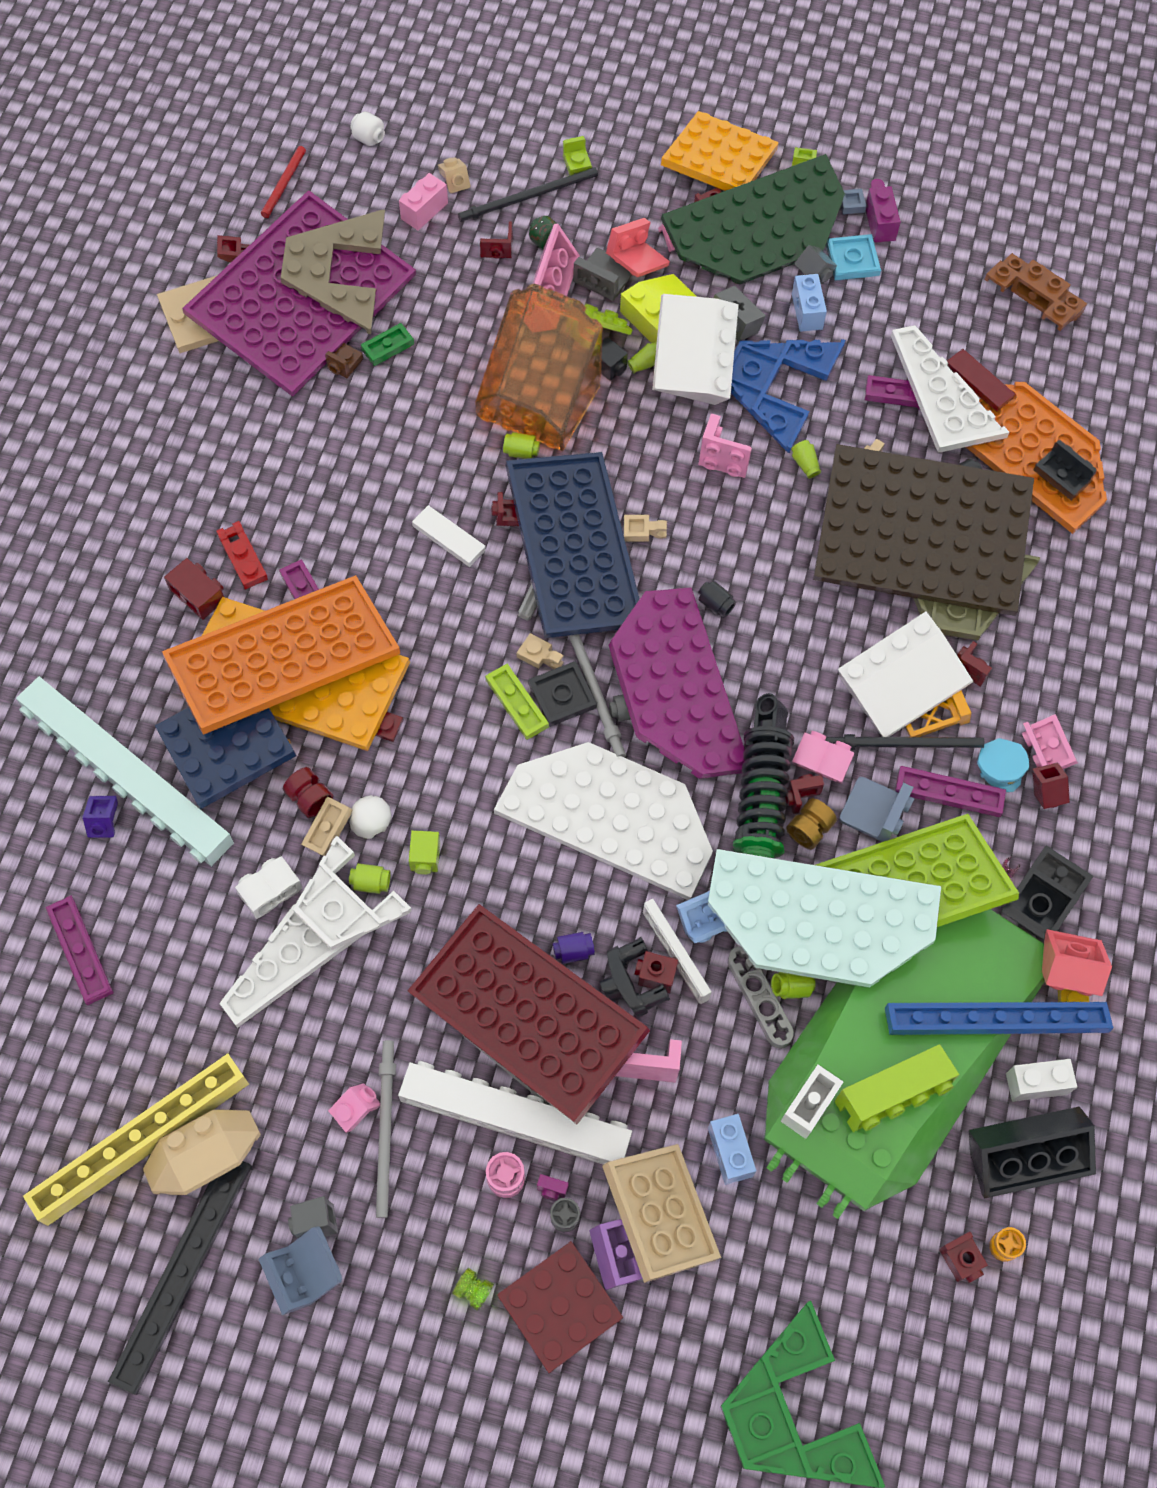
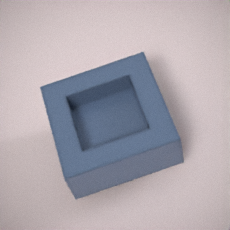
M844 190L845 196L841 204L842 214L865 213L866 203L863 190Z

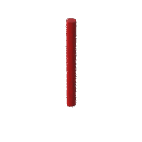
M298 146L262 209V217L269 218L306 153V149L303 146Z

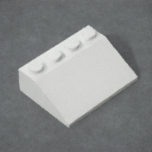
M662 294L652 390L713 405L730 399L739 304L715 298Z
M924 612L838 668L841 681L882 737H890L973 683L972 678L949 642L927 612Z

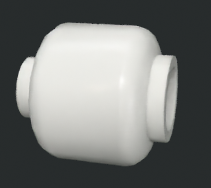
M364 111L356 114L351 121L352 135L356 140L367 146H373L383 140L385 135L384 123L370 112Z

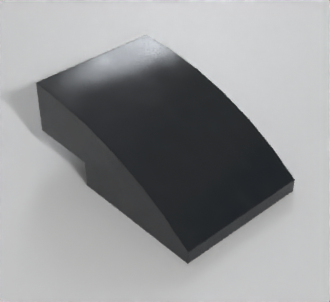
M1046 845L1016 888L1019 892L1018 900L1007 903L1001 912L1045 940L1046 929L1058 931L1093 878V875Z

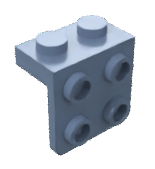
M859 777L840 814L839 821L879 841H887L892 833L898 835L904 821L899 818L902 811L908 813L914 798L910 797L913 787L903 783L898 793L865 777Z
M318 1226L311 1228L288 1247L266 1253L259 1258L282 1315L310 1306L342 1282L339 1267L321 1228Z

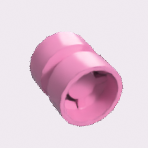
M502 1152L490 1159L486 1167V1178L490 1190L502 1198L513 1197L522 1190L525 1183L524 1165L520 1158L515 1154Z

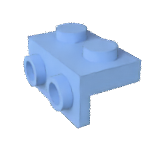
M710 891L676 905L685 934L694 943L706 942L718 933L727 932L724 923L708 906Z

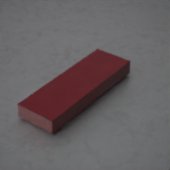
M961 349L947 360V366L953 373L957 372L966 384L996 412L1014 398L1015 393L966 350Z

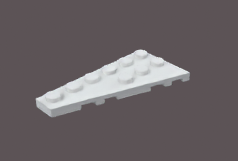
M915 325L892 330L891 338L938 453L1008 437L1010 432L996 422V416L979 402L980 398L957 372L953 373L947 366L948 362L943 356L939 357L932 349L933 345Z
M294 904L268 938V942L261 952H258L252 959V964L243 976L240 975L222 999L220 1005L238 1028L359 938L331 950L294 913Z

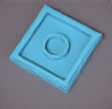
M872 234L829 238L827 240L826 247L829 258L837 265L833 270L834 280L880 276L881 268Z

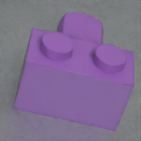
M621 1219L600 1224L589 1230L605 1290L643 1279Z

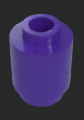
M584 932L558 936L557 943H553L555 959H561L562 964L589 959L588 956L595 955L591 933L584 934Z

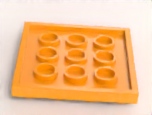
M698 111L663 155L661 166L726 191L756 180L777 151L779 142L767 136L751 132L749 129L733 125L728 121L712 117L708 113Z

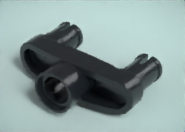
M642 937L620 948L615 946L607 950V958L612 975L600 981V985L607 998L613 1002L624 998L638 1018L647 1014L649 1009L667 1000H671L663 983L642 994L637 993L626 966L628 962L644 955L648 951Z

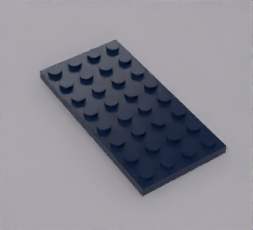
M596 452L506 460L505 467L544 638L619 630L640 598L603 453Z

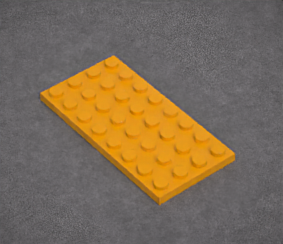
M222 597L202 635L265 610ZM402 655L394 656L279 703L269 709L278 721L368 751L406 673L410 660Z

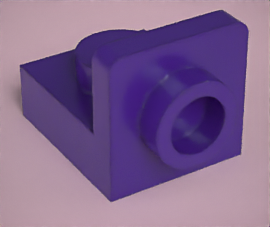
M89 796L82 817L87 837H114L113 820L118 806L116 796Z

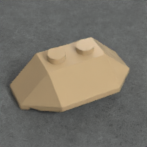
M212 1110L160 1138L143 1168L153 1194L187 1195L241 1165L251 1150L254 1141H257L261 1135L250 1111Z

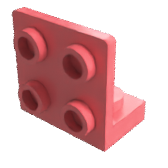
M646 218L612 228L606 254L636 277L668 267L670 263L668 259L645 243L651 223Z

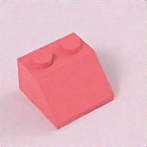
M1046 929L1042 974L1046 985L1056 990H1074L1085 996H1103L1112 965L1102 940Z

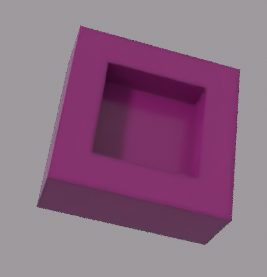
M540 1174L537 1191L542 1192V1197L557 1201L559 1197L566 1198L569 1187L568 1182Z

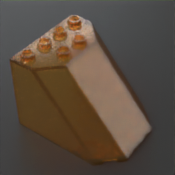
M535 283L528 285L525 290L516 289L511 292L475 401L476 416L486 422L498 424L508 431L512 430L517 433L534 435L537 441L544 443L549 448L564 451L597 393L601 381L603 326L597 319H591L585 313L587 308L581 301L574 298L571 299Z

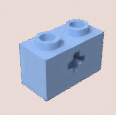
M819 275L795 276L792 299L799 331L823 330L827 310Z
M739 1114L710 1121L708 1131L724 1184L727 1185L752 1178L756 1173V1168Z

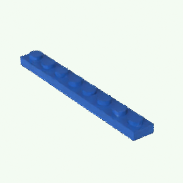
M1107 1002L888 1003L885 1007L889 1035L1110 1033L1114 1028Z

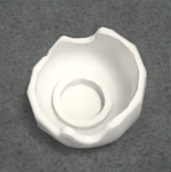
M370 795L360 798L351 808L349 824L351 830L357 836L371 839L376 834L385 832L392 818L390 806L384 799L378 796Z

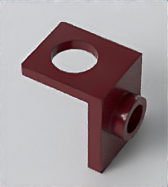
M509 221L508 239L480 238V257L495 259L512 258V221Z

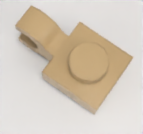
M624 515L625 542H649V535L659 539L667 538V521H649V515Z
M531 633L517 651V658L538 669L543 663L552 669L561 667L564 664L562 661L563 655L557 651H552V644Z

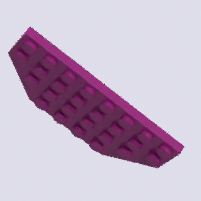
M692 587L645 591L608 645L636 738L644 743L648 741L659 748V753L676 764L680 762L691 769V774L699 779L743 773L742 765L745 762L743 759L745 748Z

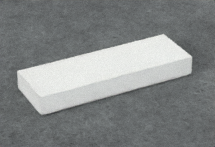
M429 505L412 521L414 528L469 567L486 551L484 544Z

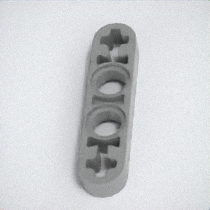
M741 946L735 947L731 950L728 957L730 971L770 1045L779 1049L787 1047L794 1035L788 1018L762 970L754 967L748 959L749 956ZM738 954L741 958H747L745 961V967L749 972H747L743 977H741L740 975L744 973V968L742 964L734 963L737 957L736 955ZM749 978L758 979L762 985L761 989L756 992L750 991L746 987V981ZM765 1002L773 1005L775 1012L772 1016H764L760 1013L759 1006ZM778 1017L780 1018L776 1023L778 1029L781 1032H787L784 1041L780 1037L774 1038L776 1028L772 1022Z

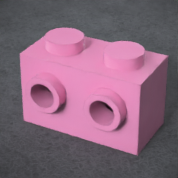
M430 173L423 179H420L399 200L401 220L419 231L448 204L447 184Z

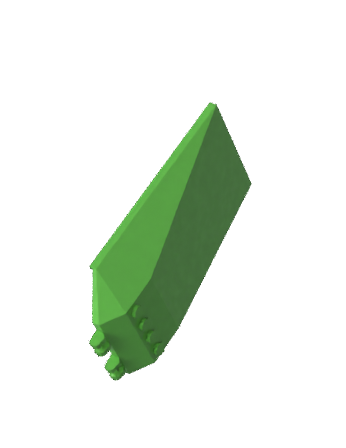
M989 909L937 927L936 939L932 945L925 950H921L909 961L885 975L870 988L836 982L768 1082L764 1140L778 1151L766 1168L771 1172L776 1169L784 1154L793 1160V1163L784 1172L782 1180L788 1183L800 1165L827 1184V1188L817 1202V1205L821 1208L828 1203L834 1190L841 1194L843 1199L833 1210V1216L839 1219L849 1202L865 1211L915 1186L1011 1034L889 1035L885 1013L886 1005L888 1003L1032 1002L1045 982L1042 974L1044 943ZM939 1044L942 1046L960 1074L952 1083L954 1086L952 1090L942 1096H938L937 1093L929 1096L930 1099L919 1107L914 1108L912 1104L906 1107L905 1111L894 1119H890L888 1116L880 1119V1124L871 1130L865 1131L864 1128L852 1132L847 1123L851 1117L847 1109L840 1111L834 1102L842 1089ZM820 1065L842 1080L843 1084L807 1139L783 1124L781 1120L816 1066Z

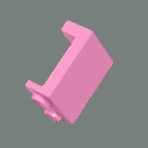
M670 1039L667 1056L633 1053L616 1076L676 1083L680 1070L682 1041Z

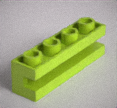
M939 1044L842 1089L834 1102L840 1111L847 1109L851 1117L847 1123L852 1132L861 1128L868 1131L880 1124V1119L888 1116L890 1119H894L901 1115L906 1107L912 1104L916 1108L926 1103L930 1099L929 1096L935 1093L938 1096L946 1094L954 1088L952 1083L960 1074Z

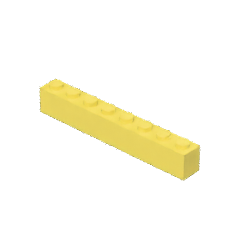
M226 1054L23 1195L25 1201L36 1219L49 1226L150 1155L160 1138L214 1110L248 1086V1081L230 1055Z

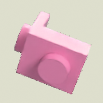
M360 1084L350 1087L328 1111L347 1133L352 1131L370 1111L378 1109L380 1102L370 1087Z

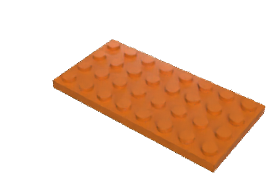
M355 575L164 650L162 654L204 735L400 654V647Z

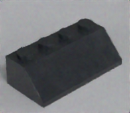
M1080 1106L969 1130L970 1156L984 1199L1096 1175L1095 1125Z

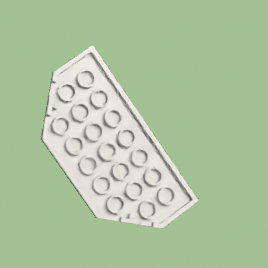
M589 742L517 765L494 809V814L686 900L692 899L713 853L684 783L622 756L617 757L615 753Z

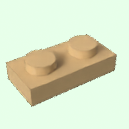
M327 796L301 845L322 856H326L333 839L341 834L351 815L352 809Z

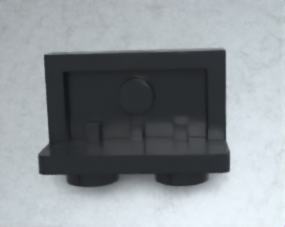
M1061 440L1054 444L1052 450L1033 469L1071 501L1091 483L1097 472V469L1089 461L1083 459Z

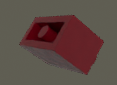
M188 558L164 576L169 590L202 620L216 610L221 598L224 597L222 592L224 588L221 583L215 578L211 580L199 563L193 564Z

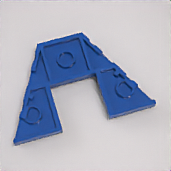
M841 339V342L822 343L820 340H813L811 342L787 340L786 343H770L771 340H761L759 342L740 341L736 347L733 360L731 394L787 453L791 452V448L794 446L806 423L810 411L767 395L782 364L827 381L845 346L846 340Z

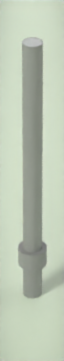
M570 635L569 638L582 672L597 703V710L605 728L603 733L606 741L610 742L617 757H625L626 753L620 740L621 733L618 726L614 725L580 635Z
M391 1040L383 1041L382 1063L379 1064L378 1075L381 1077L376 1218H388L393 1077L396 1076V1064L393 1063L394 1041Z

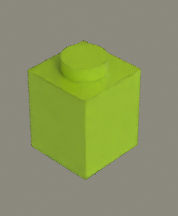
M411 830L410 870L422 875L438 872L440 853L439 832Z

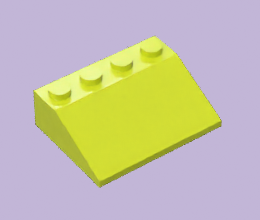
M674 274L638 282L621 293L620 312L651 343H657L661 295L671 294L697 297Z

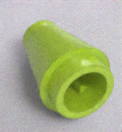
M656 342L652 344L647 343L627 361L629 368L634 374L655 366Z
M804 440L791 448L793 459L807 475L808 479L814 478L821 473L814 444H810L809 440Z

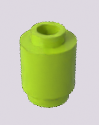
M512 432V434L506 433L503 453L509 454V457L521 459L538 456L540 442L536 441V436Z
M358 863L356 869L351 868L349 884L353 885L354 891L380 894L381 891L388 892L391 871L385 870L383 866Z
M779 972L773 975L771 988L774 995L780 996L782 999L808 998L815 989V979Z

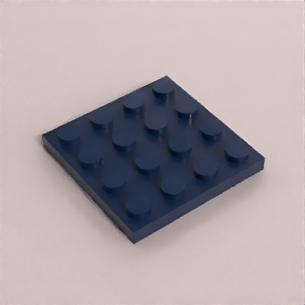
M189 707L155 725L200 809L297 756L269 708L204 735Z

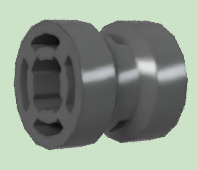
M560 1198L555 1201L550 1211L553 1227L563 1233L570 1232L577 1227L580 1220V1209L575 1201L569 1198Z

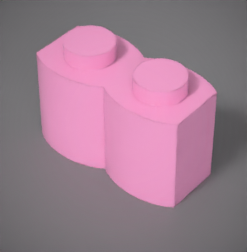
M811 731V734L804 733L792 764L842 784L854 757V752L850 751L851 746L840 741H836L835 744L825 741V735L816 731Z

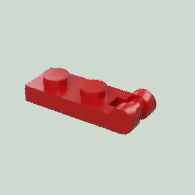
M240 521L232 523V526L227 529L220 528L216 530L218 538L245 590L268 580L267 574ZM237 535L239 539L230 543L229 538Z

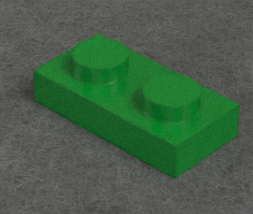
M399 323L362 343L361 350L373 366H376L413 346L414 338L402 323Z

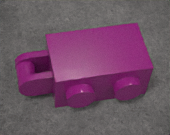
M874 179L871 181V188H869L866 200V215L874 243L896 241L901 221L892 186L885 187L881 179Z

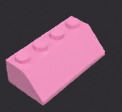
M559 224L553 225L522 312L521 317L532 332L557 329L573 279L574 262L580 257Z

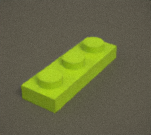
M508 663L485 675L486 682L526 740L549 728L548 721Z

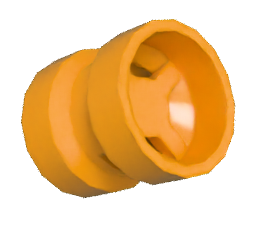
M1007 1227L991 1237L989 1248L996 1259L1008 1262L1024 1253L1026 1240L1019 1230Z

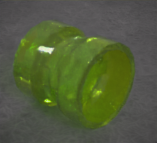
M468 1267L457 1282L452 1294L459 1299L467 1297L466 1300L469 1301L470 1306L478 1311L490 1294L494 1284L487 1279L481 1280L479 1278L477 1280L476 1272Z

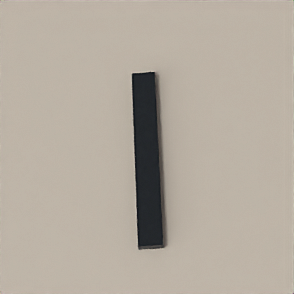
M243 1161L241 1165L209 1182L108 1380L109 1383L134 1395L138 1394L252 1168L251 1164Z

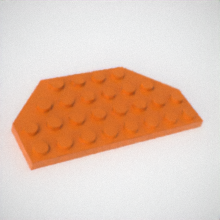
M1015 382L1014 385L1005 384L1015 393V396L997 412L980 398L979 402L987 411L990 410L996 416V422L1001 427L1004 426L1010 433L1005 439L972 445L966 448L994 471L1034 478L1031 501L1074 534L1107 501L1103 485V463L1100 461L1099 453L1101 450L1100 440L1026 382ZM1058 440L1069 445L1073 451L1089 461L1097 469L1091 483L1072 501L1033 470L1035 465L1052 450Z

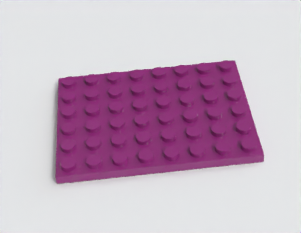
M308 190L182 308L183 314L293 397L327 363L325 354L328 351L335 353L344 343L347 344L362 327L352 321L347 322L341 315L328 311L308 296L306 298L299 294L296 289L289 288L281 283L286 237L348 219ZM383 245L381 246V254L334 249L329 283L376 288L374 317L416 275V269Z

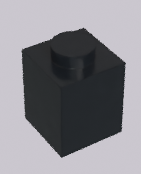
M607 336L590 350V365L611 381L616 376H621L627 369L628 353Z

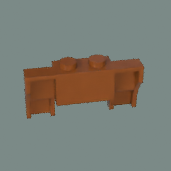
M1013 253L1003 262L1000 260L986 274L984 279L985 281L990 279L1001 286L1000 291L1002 292L1013 284L1011 291L1043 312L1041 319L1045 320L1048 318L1059 326V331L1070 322L1076 321L1084 313L1088 304L1069 291L1071 284L1063 278L1057 276L1035 260L1028 264Z

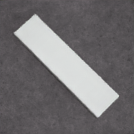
M654 899L645 902L643 908L645 918L671 958L678 959L677 969L698 1003L703 1004L708 1001L712 993Z

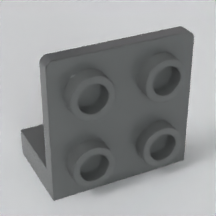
M596 248L587 261L578 257L574 262L573 282L612 301L615 300L632 276L626 268L615 262L613 258L606 254V251L600 248Z

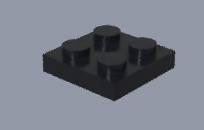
M576 661L528 679V685L543 716L548 721L549 727L597 708V703Z

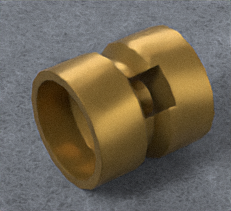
M811 798L802 807L800 814L790 821L786 830L795 842L806 849L812 850L823 839L822 833H828L837 822V817L833 810L825 803Z

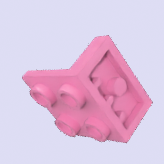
M711 414L702 438L698 465L704 466L709 470L728 473L733 477L745 478L752 448L720 438L723 427L719 426L721 416Z

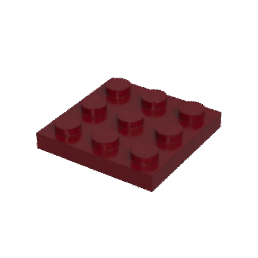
M572 1241L497 1294L548 1374L623 1319V1316Z

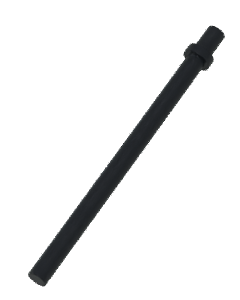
M596 167L477 207L475 205L470 206L468 210L458 213L459 221L463 222L472 218L476 220L479 219V216L596 177L598 176V171Z

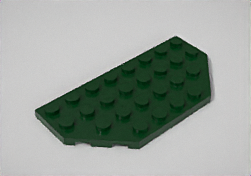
M824 154L664 213L661 216V220L680 260L687 263L689 261L702 266L701 269L718 276L721 274L731 278L732 282L741 285L793 265L808 245L819 247L823 251L845 193L827 155Z

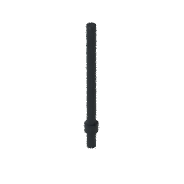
M844 734V737H826L825 741L835 744L836 741L843 742L851 746L850 750H855V747L984 748V737H855V734Z

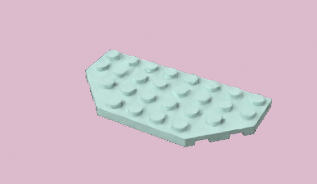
M717 849L708 906L724 923L726 930L735 942L743 948L755 968L870 988L885 975L896 970L921 950H925L934 943L941 886Z

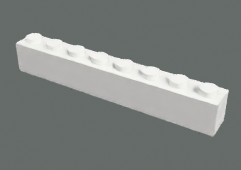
M418 1061V1064L409 1063L398 1095L403 1103L603 1165L613 1160L625 1158L632 1130H628V1126L618 1121H611L610 1124L599 1121V1116L587 1112L576 1125L555 1107L544 1104V1100L537 1096L528 1095L527 1098L516 1095L517 1092L511 1088L501 1086L498 1090L488 1087L489 1083L478 1078H473L472 1081L462 1079L460 1073L452 1070H445V1073L436 1071L433 1065L426 1062Z

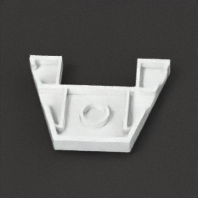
M338 836L333 839L326 856H323L319 863L317 872L309 880L293 908L294 913L331 950L393 922L412 911L411 907L394 891L371 910L335 875L355 856L354 852Z

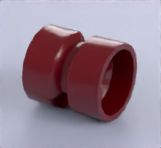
M304 767L294 772L286 780L282 789L292 802L297 801V807L307 818L317 816L327 796L332 799L334 796L324 783H319V778L309 767Z

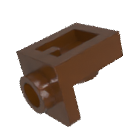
M345 343L335 353L328 351L325 354L328 369L333 374L341 375L345 378H348L364 359L363 353Z

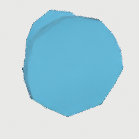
M998 738L986 743L978 755L977 764L981 771V777L991 786L1006 789V792H1014L1021 785L1022 777L1029 770L1027 752L1021 744Z

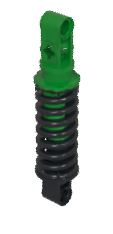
M766 693L756 701L754 727L746 730L744 733L746 747L743 753L745 762L742 765L744 775L741 777L742 789L739 792L741 802L738 804L739 816L736 823L738 829L735 832L733 850L737 853L775 859L784 854L783 840L778 838L783 837L785 829L781 825L786 821V816L782 811L787 808V802L783 798L788 795V788L785 785L789 782L790 776L786 772L791 766L788 758L792 755V746L794 745L795 738L790 732L786 731L788 709L775 695Z

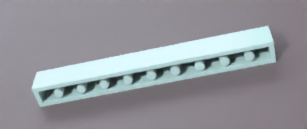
M40 676L16 697L21 705L19 711L28 720L31 721L33 718L39 722L37 726L46 735H55L57 737L56 742L65 751L70 749L76 753L74 757L83 766H92L95 769L93 773L102 782L105 783L107 780L114 785L112 789L121 798L129 797L133 801L131 805L140 814L148 813L152 817L150 821L158 829L163 831L166 828L172 833L170 838L180 847L185 844L191 849L189 853L199 863L205 861L212 867L234 844L226 830Z

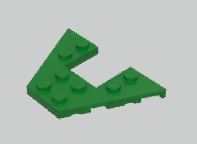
M808 1301L720 1406L742 1467L745 1470L884 1488L885 1484L860 1423L805 1445H802L779 1383L835 1361L812 1301Z

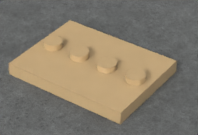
M216 276L157 294L179 354L219 341L183 314L182 309Z
M678 1144L613 1160L602 1166L644 1283L721 1258Z

